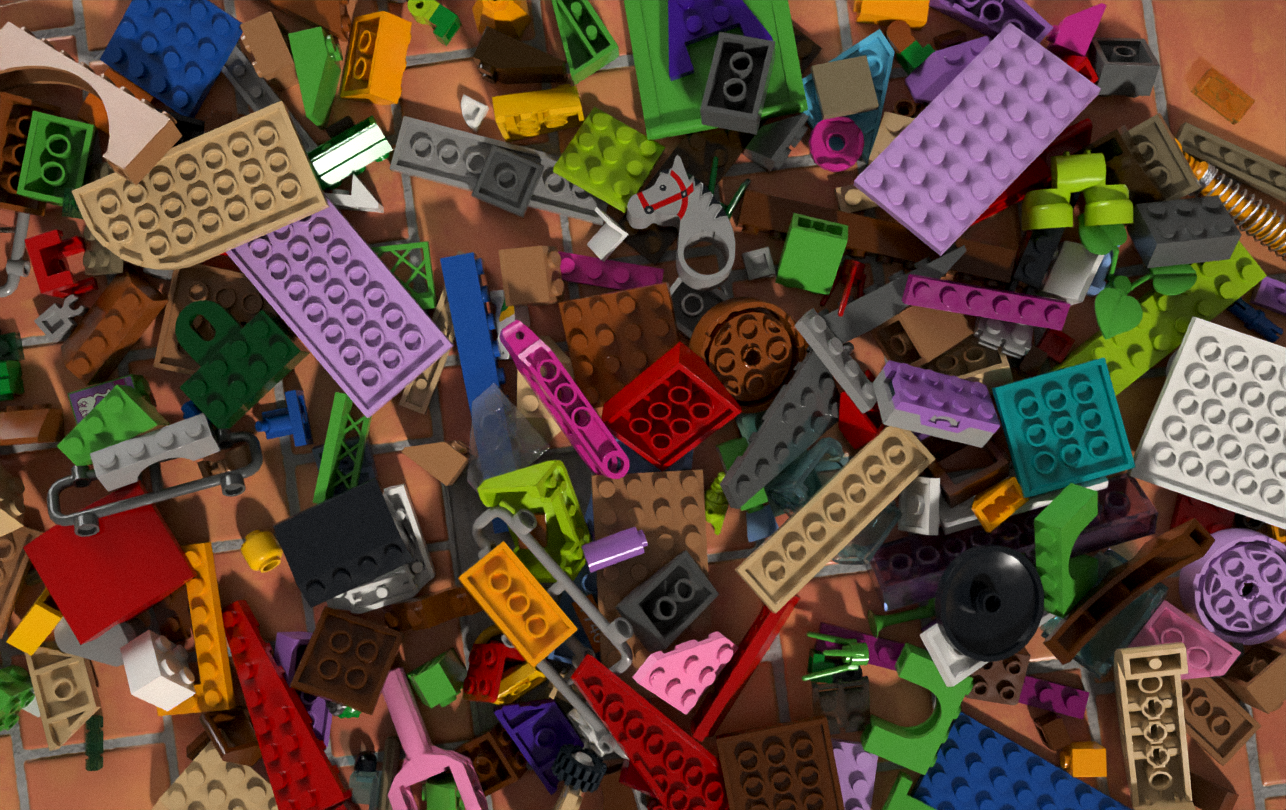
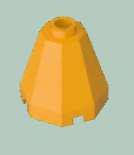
M477 0L472 7L476 27L480 35H483L486 26L520 40L524 34V29L531 22L526 0Z

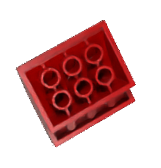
M138 480L101 498L80 511L148 492L141 480ZM155 503L99 518L100 530L95 535L81 537L75 534L74 525H55L23 547L80 645L97 639L117 624L140 616L197 576L196 571Z

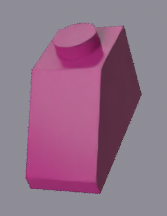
M1103 3L1065 17L1058 25L1054 24V28L1046 37V40L1049 41L1046 49L1060 58L1065 54L1085 56L1107 5Z

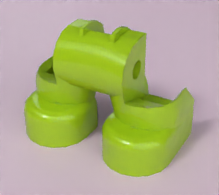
M1085 150L1083 154L1070 155L1069 151H1065L1061 156H1052V189L1027 191L1022 202V230L1073 227V208L1069 203L1071 193L1083 192L1086 202L1084 208L1085 226L1133 223V203L1129 200V190L1126 184L1105 185L1106 163L1103 153H1091L1090 150Z

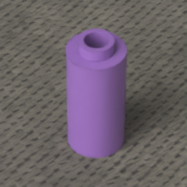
M634 526L584 544L581 547L590 573L645 553L643 547L648 546L643 530L637 531Z

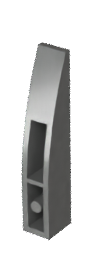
M954 243L941 257L931 261L930 257H927L914 264L915 270L905 274L904 270H901L888 277L889 283L880 287L877 282L863 290L865 295L854 300L853 296H850L843 316H838L839 308L830 313L826 308L818 312V315L825 320L826 325L835 337L844 344L876 328L909 306L902 302L909 274L940 279L966 252V248L964 245L957 248Z

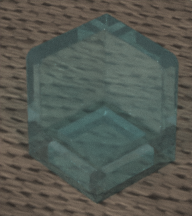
M355 770L350 775L349 788H353V803L368 804L369 810H376L378 808L382 771L363 772Z

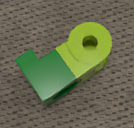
M408 0V9L413 18L420 24H428L434 28L433 33L437 40L447 46L462 25L459 17L435 0Z

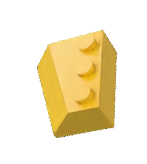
M570 84L560 85L555 89L492 97L496 124L507 143L578 127L585 121L577 86H571Z

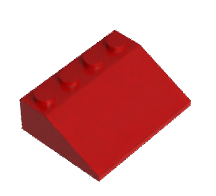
M680 341L604 403L601 420L613 436L658 469L664 471L742 412V408L703 359Z

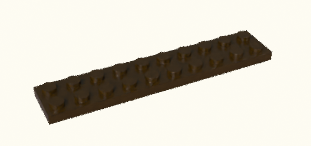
M793 26L801 75H803L822 48ZM768 119L760 120L758 131ZM724 128L686 134L643 191L655 185L661 170L673 167L677 155L680 156L685 171L701 181L707 188H709L713 158L717 156L719 160L715 183L716 188L756 134ZM626 212L618 222L628 233L623 242L655 266L678 237V229L673 226H659L656 223H652L644 229H636L628 223Z

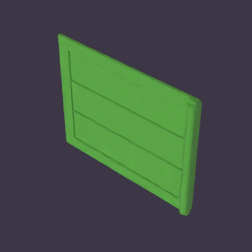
M624 0L647 139L656 140L718 128L702 125L700 108L719 34L686 46L694 73L671 81L669 78L668 0ZM742 0L772 36L773 41H775V61L761 120L808 110L788 0ZM740 27L724 32L743 36Z

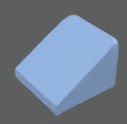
M766 505L763 509L748 514L746 512L749 542L769 537L779 528L770 505Z

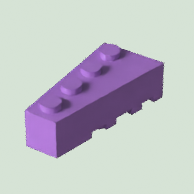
M930 0L929 6L992 39L1009 23L1016 26L1038 43L1054 28L1023 0Z

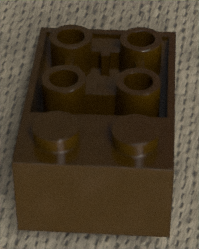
M1125 125L1071 154H1083L1085 150H1090L1091 153H1103L1106 163L1105 185L1126 184L1129 190V200L1133 203V210L1136 204L1160 202L1166 199Z

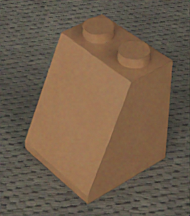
M909 305L897 315L870 330L888 361L906 363L914 367L930 362L974 333L963 314Z

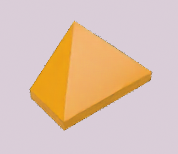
M1015 476L975 495L971 509L985 531L991 532L1029 501V498H1024L1021 486Z

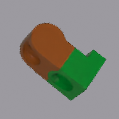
M896 20L892 22L884 33V36L895 51V60L908 76L935 52L930 44L922 48L912 36L911 28L905 21Z

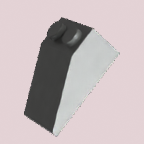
M684 550L633 589L615 608L622 618L629 621L634 634L646 650L652 652L666 649L719 593L687 550Z

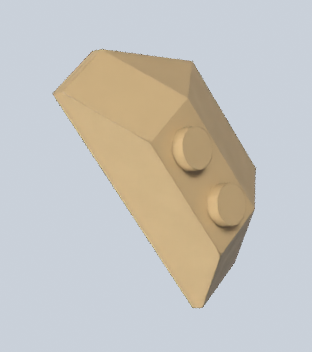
M538 336L554 352L575 382L571 359L549 336ZM541 366L540 373L542 377L545 376V369L543 366ZM518 370L516 414L519 445H547L561 429ZM558 390L557 397L559 400L562 397L560 390Z

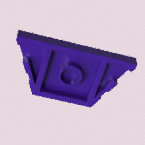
M555 698L494 707L493 712L548 792L551 795L554 794L559 780L557 779L558 776L552 773L551 767L561 746L573 744L575 747L580 745L581 749L584 747L583 739Z

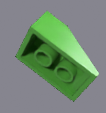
M320 26L289 33L288 36L306 117L320 130H325L328 125L341 74L339 61L343 60L340 45L335 44L332 35H328Z

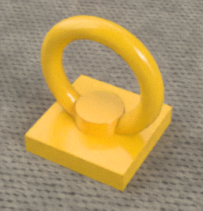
M494 624L486 628L477 637L474 644H486L494 636L503 633ZM527 662L515 665L502 674L498 698L494 704H512L548 680V678L537 666L532 669Z

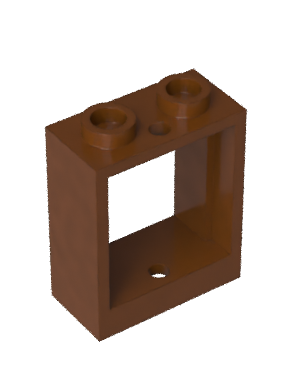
M993 436L982 448L994 464L956 485L938 462L965 448L968 444L945 439L927 449L934 456L935 460L924 472L928 477L940 478L941 495L950 508L959 505L1010 476V458L1003 449L998 450L994 444Z

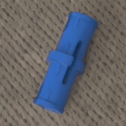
M1241 297L1232 303L1233 306L1230 305L1226 308L1227 311L1245 323L1244 326L1248 330L1253 329L1268 342L1273 343L1280 337L1276 335L1277 333L1279 335L1283 334V329L1267 319L1262 310L1254 309L1242 300Z

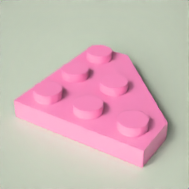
M1166 600L1161 603L1128 646L1130 648L1175 642L1184 643L1187 653L1188 674H1180L1181 680L1223 676L1241 654L1240 651Z
M719 631L709 634L708 639L699 642L695 639L676 645L675 650L665 654L662 651L650 654L632 678L638 684L687 715L706 689L714 682L725 665L732 659L739 647Z

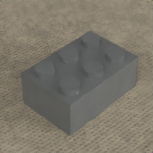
M719 32L700 108L702 125L757 135L775 61V41Z
M1218 195L1136 204L1133 210V223L1128 224L1126 227L1146 268L1228 260L1241 237L1240 231Z

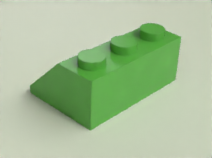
M33 111L17 195L79 210L72 191L87 185V173L90 169L97 135L95 126Z
M452 773L429 777L426 784L422 785V800L427 801V810H465Z

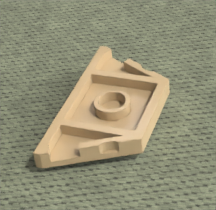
M39 647L32 656L25 653L49 751L59 749L101 707V702L89 659L62 652L60 649Z

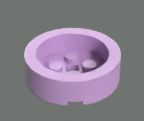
M1228 528L1210 534L1215 539V542L1204 557L1186 565L1180 572L1179 594L1188 615L1226 642L1254 645L1266 642L1286 630V545L1260 532L1247 528ZM1244 583H1252L1251 593L1242 596Z

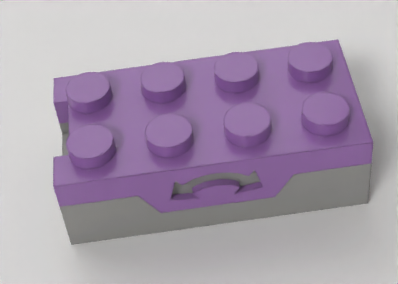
M889 360L872 383L884 425L981 448L1001 426L987 386L980 382H973L956 376L934 372L930 369L926 370L910 366L906 363Z

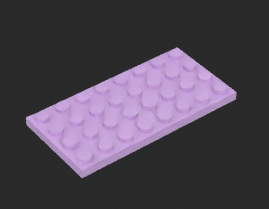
M1009 23L854 180V186L941 256L1096 98L1101 88L1016 26Z
M324 193L330 207L231 249L226 253L366 418H370L454 345Z

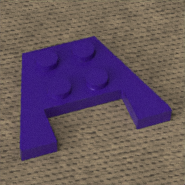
M668 0L669 78L671 81L693 74L694 68L686 46L718 35L719 32H726L740 27L743 36L773 41L772 36L742 0Z

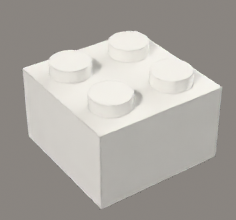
M147 630L120 648L131 695L169 711L196 694L193 684L195 678L187 662L188 653L182 645H177L169 641L165 636H160L151 630Z

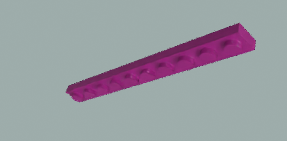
M825 622L820 623L818 633L845 639H856L857 643H866L869 650L868 664L896 671L895 664L905 645L902 642L879 636L875 638L871 634ZM816 638L814 649L821 652L824 650H842V646L846 645ZM1025 675L1018 703L1083 719L1090 692Z

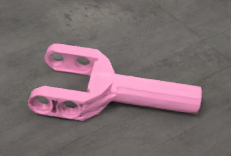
M397 667L390 670L382 694L406 755L401 770L395 776L388 793L393 810H418L410 785L444 772L449 768L466 810H488V803L471 758L453 750H443L432 744L404 668Z

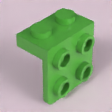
M14 664L0 670V732L10 730L18 722L20 710L27 707L35 698L33 684L28 672Z

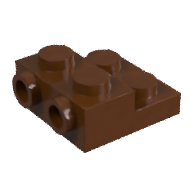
M499 722L453 749V751L471 758L485 797L519 780L528 770L526 758L520 751H516L511 743L512 738L505 728L501 727Z

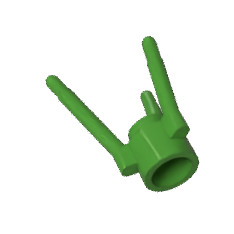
M811 631L806 633L808 637L846 645L842 646V650H824L823 654L825 656H842V661L847 664L802 676L803 681L848 670H858L859 665L868 664L869 650L866 643H857L856 639H845Z

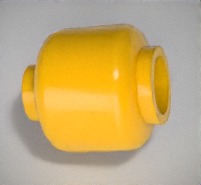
M255 530L246 535V541L242 544L240 551L252 570L264 573L274 569L281 563L280 558L283 555V550L272 532Z

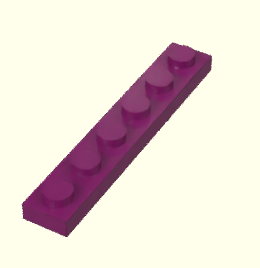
M909 274L902 297V302L907 305L1061 331L1071 305L1063 300Z

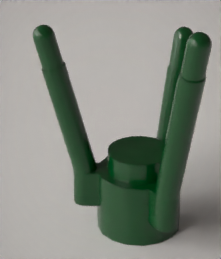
M717 156L713 158L708 188L713 195L719 160ZM746 179L740 185L729 205L719 202L729 220L745 190H747L751 182L750 179Z

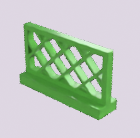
M429 241L372 247V250L378 253L379 258H381L384 252L391 251L400 258L390 270L393 274L402 262H405L415 270L406 283L396 275L395 277L412 293V297L423 309L437 307L438 297L435 293ZM423 248L424 260L417 268L406 259V256L412 249ZM397 250H406L403 255L397 252ZM424 265H425L426 274L421 271V269L424 267ZM418 273L427 280L428 292L418 293L409 286Z

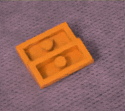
M109 68L104 72V75L111 79L115 86L118 88L121 86L126 87L138 100L144 98L153 106L157 103V99L125 77ZM89 93L77 117L85 123L94 125L98 131L109 136L108 116L103 101Z

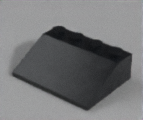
M377 477L273 525L295 582L311 608L414 561L416 546Z

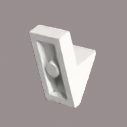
M353 174L351 195H349V191L333 189L332 193H325L338 209L384 213L382 204L355 174Z

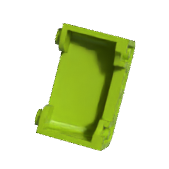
M561 460L545 461L484 480L477 490L481 501L486 507H494L499 504V506L507 508L514 515L520 509H527L532 513H546L549 538L547 547L544 549L569 578L574 581L586 564L581 546L592 542V538L564 463ZM508 526L516 546L513 550L514 554L539 583H556L557 580L529 549H519L518 536Z

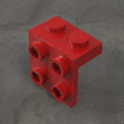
M490 640L489 644H473L468 659L467 677L463 682V699L478 702H496L504 663L526 662V660L515 647L509 648L500 641Z

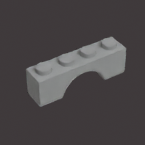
M202 413L90 453L97 479L108 492L137 482L139 474L155 462L169 458H186L195 461L220 452L221 449L214 428L205 414Z

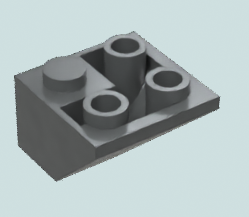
M804 113L762 126L757 135L753 137L745 148L743 155L769 174L774 167L779 170L792 151L789 149L790 145L795 148L805 135L804 133L808 129L805 123L809 116Z

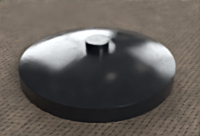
M994 544L975 546L957 556L943 573L935 596L936 620L945 640L959 653L983 662L1004 660L1023 649L1036 633L1044 609L1043 586L1033 564L1016 550Z

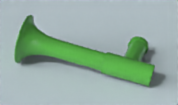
M937 590L930 592L928 605L917 607L916 609L890 615H876L871 610H868V622L873 636L877 638L880 630L890 625L936 616L935 596Z

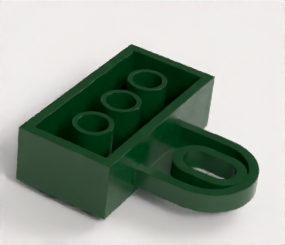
M200 300L187 305L179 313L175 324L178 342L200 366L179 388L218 429H230L310 353L272 312L261 310L243 327L224 306L216 302ZM198 315H203L215 328L216 334L212 340L207 341L195 329L193 321Z

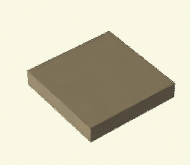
M866 55L812 65L811 73L823 120L878 109L879 104Z

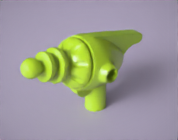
M722 471L714 479L711 488L707 489L704 493L705 519L714 526L716 535H719L722 530L728 509L727 498L720 486L721 481L726 475Z

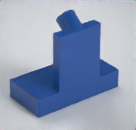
M302 390L285 392L287 408L262 412L263 421L255 423L256 431H265L267 439L293 434L295 447L314 444L304 392Z

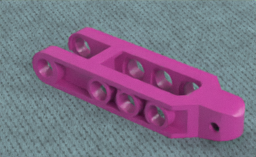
M515 320L503 328L499 336L500 341L513 358L517 369L590 471L595 475H604L611 479L624 477L630 467L627 455L554 352L519 320ZM541 366L545 369L544 377L540 373ZM558 390L561 391L562 397L560 400L557 397ZM575 413H576L577 416H578V419H577V422H576V423H575V421H574V415H575ZM618 457L621 461V467L617 472H615L618 465Z

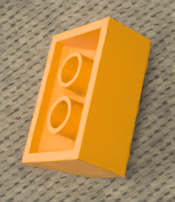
M386 11L354 17L341 98L377 105L398 104V99L402 93V76L407 65L406 54L411 41L412 22Z

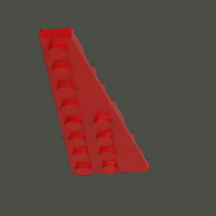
M237 600L223 608L221 611L224 631L278 810H324L351 797L350 789L345 790L338 777L340 771L337 765L332 766L324 752L327 749L324 741H320L313 732L311 724L313 721L294 688H289L283 677L285 671L282 665L277 666L271 655L273 649L270 643H266L262 639L258 628L260 625L247 601Z
M587 654L570 678L666 810H730L720 760L596 658Z

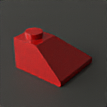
M868 369L863 372L869 381L873 383L876 378ZM843 391L840 393L838 428L843 433L844 438L856 450L876 438L886 425L882 422L877 402L871 410L862 414L848 394Z

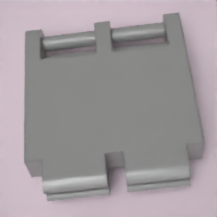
M976 316L973 336L978 337V343L994 350L1001 346L1002 353L1021 359V355L1026 356L1031 349L1033 326Z

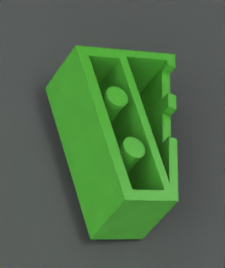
M551 0L573 86L618 58L619 46L588 0Z

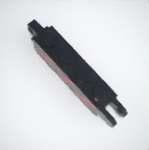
M1052 179L1049 186L1045 189H1052ZM1081 192L1071 193L1069 204L1073 209ZM1065 227L1025 230L1017 248L1011 281L1004 290L1015 292L1016 287L1023 289V294L1032 295L1034 290L1039 289Z

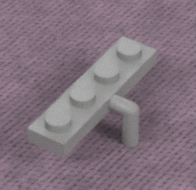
M812 308L794 326L862 414L871 410L877 402L872 382L862 372L859 364L850 356L854 350V345L850 342L842 344L828 328L825 320Z

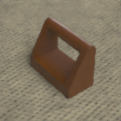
M239 705L230 710L213 711L200 716L199 720L223 761L252 767L262 756L247 707ZM219 729L224 730L233 747L229 748Z

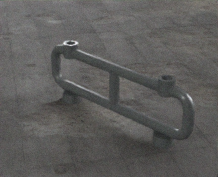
M217 428L215 434L221 450L229 449L237 442L248 443L251 454L249 465L164 489L160 463L177 458L164 459L149 466L152 492L64 515L60 509V493L72 486L77 488L87 487L91 484V481L98 480L94 469L90 470L87 465H75L71 468L70 476L57 480L47 492L49 517L57 525H74L76 535L88 537L99 532V518L219 485H221L223 495L229 497L238 496L246 489L244 478L254 475L263 463L260 442L256 435L248 431L231 432V429Z

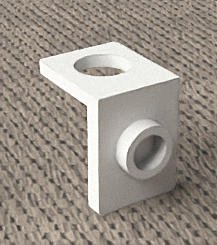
M596 207L594 210L606 223L587 243V246L600 260L605 261L627 237L628 233L611 216Z

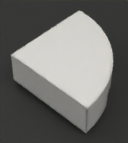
M463 94L461 100L463 118L466 124L477 133L489 107Z

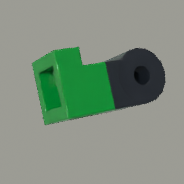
M810 649L807 674L842 666L847 663H844L842 658L838 660L825 658L823 652ZM859 665L858 670H848L811 679L810 681L855 685L861 680L862 669Z

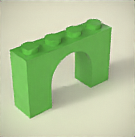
M1070 483L1034 519L1036 570L1040 576L1044 591L1043 611L1063 619L1098 581V559L1072 550L1079 534L1098 515V491Z
M906 642L895 664L897 674L900 678L933 692L936 696L935 709L925 722L912 727L899 726L871 714L860 740L863 750L926 775L929 767H933L937 760V751L941 743H945L949 736V726L952 720L957 719L960 714L961 702L964 696L968 695L972 690L973 677L969 675L955 686L947 687L929 652Z

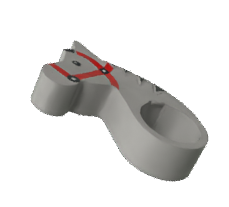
M677 155L672 168L660 171L655 185L645 191L634 194L629 199L626 215L627 221L631 227L636 229L647 228L652 223H656L659 226L676 227L678 229L676 270L679 277L686 285L693 289L701 291L713 290L725 283L734 263L735 238L733 228L718 200L701 181L685 171L682 160ZM701 241L710 242L712 246L721 251L725 258L726 266L715 274H699L687 265L684 253Z

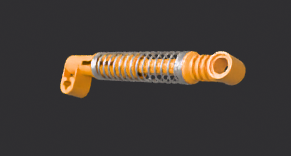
M1174 138L1183 153L1180 142L1176 138ZM1186 152L1183 153L1201 185L1200 189L1188 195H1195V198H1198L1199 193L1203 194L1204 197L1218 195L1228 213L1233 215L1232 220L1234 221L1236 218L1240 220V223L1235 224L1239 226L1240 231H1246L1247 236H1253L1255 242L1260 241L1262 247L1268 246L1269 252L1275 251V255L1277 257L1282 256V260L1286 262L1284 258L1286 257V221H1284V215L1277 216L1276 209L1270 211L1269 204L1261 206L1262 199L1252 204L1255 198L1254 194L1249 195L1245 199L1247 189L1237 193L1240 184H1236L1230 189L1233 182L1232 179L1227 180L1223 184L1225 174L1220 175L1216 179L1215 176L1218 173V169H1215L1214 166L1206 161H1194L1195 158L1189 157V154Z

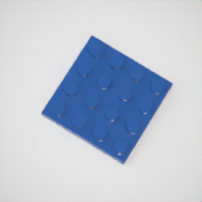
M132 0L100 60L180 115L195 118L241 37L243 31L240 25L243 23L209 0Z

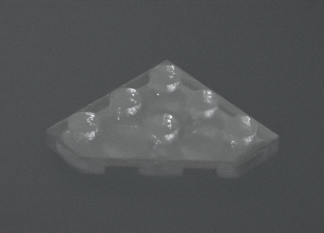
M493 383L472 402L467 482L477 493V488L484 480L528 467L551 447L496 383Z

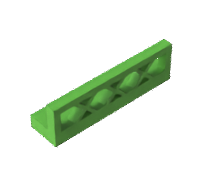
M335 392L313 503L319 504L332 498L335 488L342 483L345 484L348 490L359 483L372 416L366 418L364 415L355 421L350 414L353 401L345 393ZM355 428L360 435L359 443L350 449L345 442V437L348 432ZM350 456L355 463L354 469L344 476L339 468L340 461Z

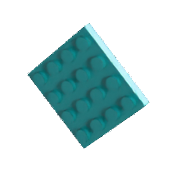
M1105 358L1095 359L992 388L1016 477L1024 498L1064 488L1070 483L1078 484L1136 468Z

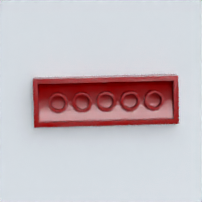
M794 595L777 613H772L764 604L738 645L739 649L726 664L714 683L715 693L707 694L690 721L692 737L702 742L705 737H713L797 605L800 597Z

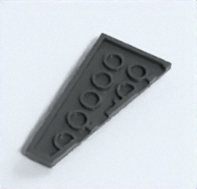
M810 345L806 349L808 354L803 362H798L793 369L795 372L788 385L782 386L761 419L763 421L762 426L758 432H753L748 439L750 444L742 456H737L720 483L731 508L739 509L839 421L840 394L831 372Z

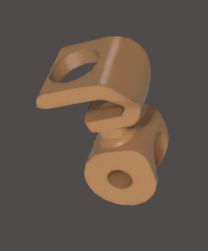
M249 445L225 453V459L217 462H197L203 478L249 465L251 462Z

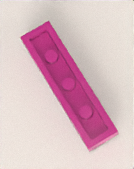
M558 251L561 257L562 281L619 291L662 283L664 269L607 259L602 261L600 258Z

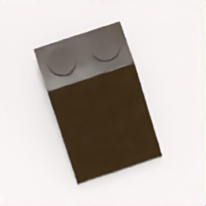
M486 26L473 55L477 69L482 74L481 77L493 84H496L497 81L503 84L566 82L568 78L563 60Z

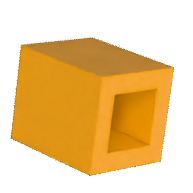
M1096 741L1071 742L1070 745L1063 747V751L1060 752L1059 756L1060 764L1063 770L1072 777H1107L1106 748Z

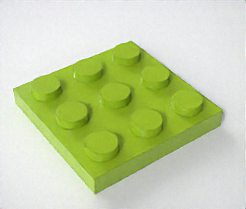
M594 106L554 165L553 172L626 213L629 199L640 191L664 153L665 147L652 139L648 140L647 136Z

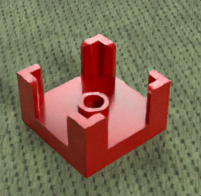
M55 229L24 239L41 294L66 299V297L72 294L80 296L99 290L96 278L90 277L78 281L74 279L66 257L86 251L82 237L74 236L62 240L61 236H64L63 231Z

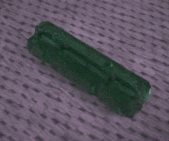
M92 715L85 722V729L88 730L85 733V755L88 756V759H85V769L87 771H97L103 767V756H100L103 753V730H101V727H103V716Z

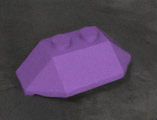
M983 36L933 52L905 79V84L915 103L923 104V102L930 104L993 39Z

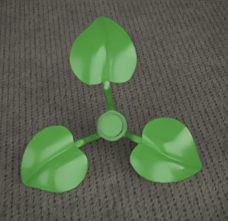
M1084 213L1077 217L1080 241L1089 252L1097 255H1106L1111 250L1113 252L1109 274L1106 276L1108 283L1095 299L1096 320L1105 339H1110L1118 334L1130 331L1141 322L1143 311L1140 303L1134 297L1126 296L1138 285L1153 279V287L1158 293L1171 296L1181 294L1195 284L1197 275L1190 264L1149 268L1150 274H1146L1133 283L1126 276H1115L1114 272L1119 255L1117 246L1122 245L1127 240V232L1124 225L1085 226Z

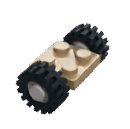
M564 744L561 746L551 770H553L552 773L558 776L557 779L559 781H565V785L553 810H578L583 799L581 797L582 792H587L588 790L591 793L598 789L607 770V765L603 763L604 760L602 758H597V754L594 752L590 753L587 748L581 749L580 745L575 747L573 744Z

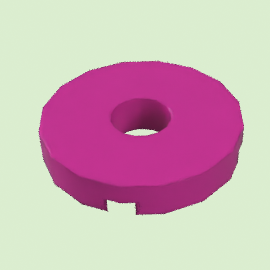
M844 116L818 122L811 131L808 141L809 154L814 163L822 169L831 172L845 171L852 167L861 157L865 145L861 129L858 128L852 119ZM832 137L841 138L844 144L843 149L839 151L831 149L829 139Z

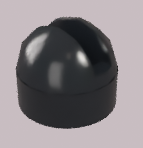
M372 751L359 753L355 759L354 770L376 772L377 758Z

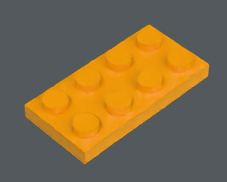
M504 541L458 577V580L532 669L578 630Z

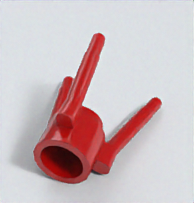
M844 260L842 268H838L830 294L824 295L820 306L826 304L841 279L845 289L840 302L838 316H843L851 287H856L858 283L857 299L864 295L863 290L867 275L863 274L865 265L855 260Z

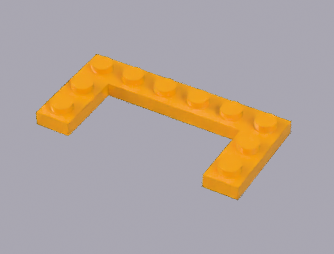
M211 541L181 545L180 547L197 573V576L186 583L201 682L193 683L196 694L171 710L166 711L156 706L158 716L230 710L236 707Z

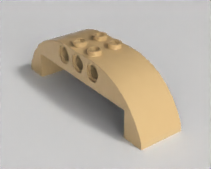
M1182 642L1116 649L1114 653V684L1120 738L1133 810H1196L1192 801L1180 675L1188 674L1186 646Z

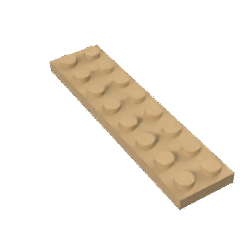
M886 425L876 438L866 444L745 559L735 571L772 613H777L935 460L934 456L911 431Z

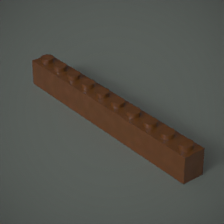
M745 190L736 227L742 228V232L758 235V232L769 234L770 239L785 241L793 213L848 225V241L844 251L849 252V256L853 258L865 259L866 256L874 257L877 263L892 265L893 262L903 264L902 268L913 271L916 269L915 263L927 257H930L931 261L941 257L901 224ZM958 238L954 242L957 248L964 245L966 252L946 274L957 276L956 280L960 282L973 283V280L984 282V287L1000 289V286L1010 283L1017 250Z

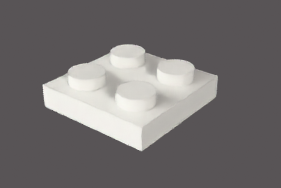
M917 476L899 494L898 530L924 535H938V527L940 525V478Z

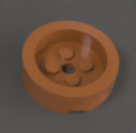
M753 297L730 298L713 306L696 325L689 343V348L703 359L742 408L741 413H756L767 410L782 386L788 385L795 372L793 369L797 363L803 362L805 358L804 340L794 326L796 324L795 320L778 306ZM750 349L756 351V359L753 363L747 364L744 358L751 351Z

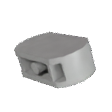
M63 616L55 626L54 637L57 646L62 652L118 667L124 664L120 648L146 632L147 628L140 619L134 618L117 624L97 639L80 645Z

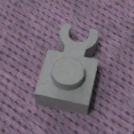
M72 294L66 297L63 307L60 304L54 303L34 320L51 342L57 343L77 326V323L73 320L75 316H83L88 312L89 308L84 305L75 310L74 303L80 298L78 295Z

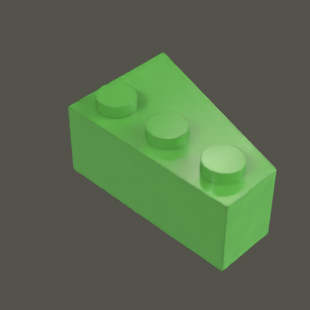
M116 385L57 447L76 466L93 465L90 453L171 424L132 386Z
M452 647L407 673L406 676L421 702L433 708L438 704L441 707H445L457 699L456 696L461 693L463 682L467 677V671Z

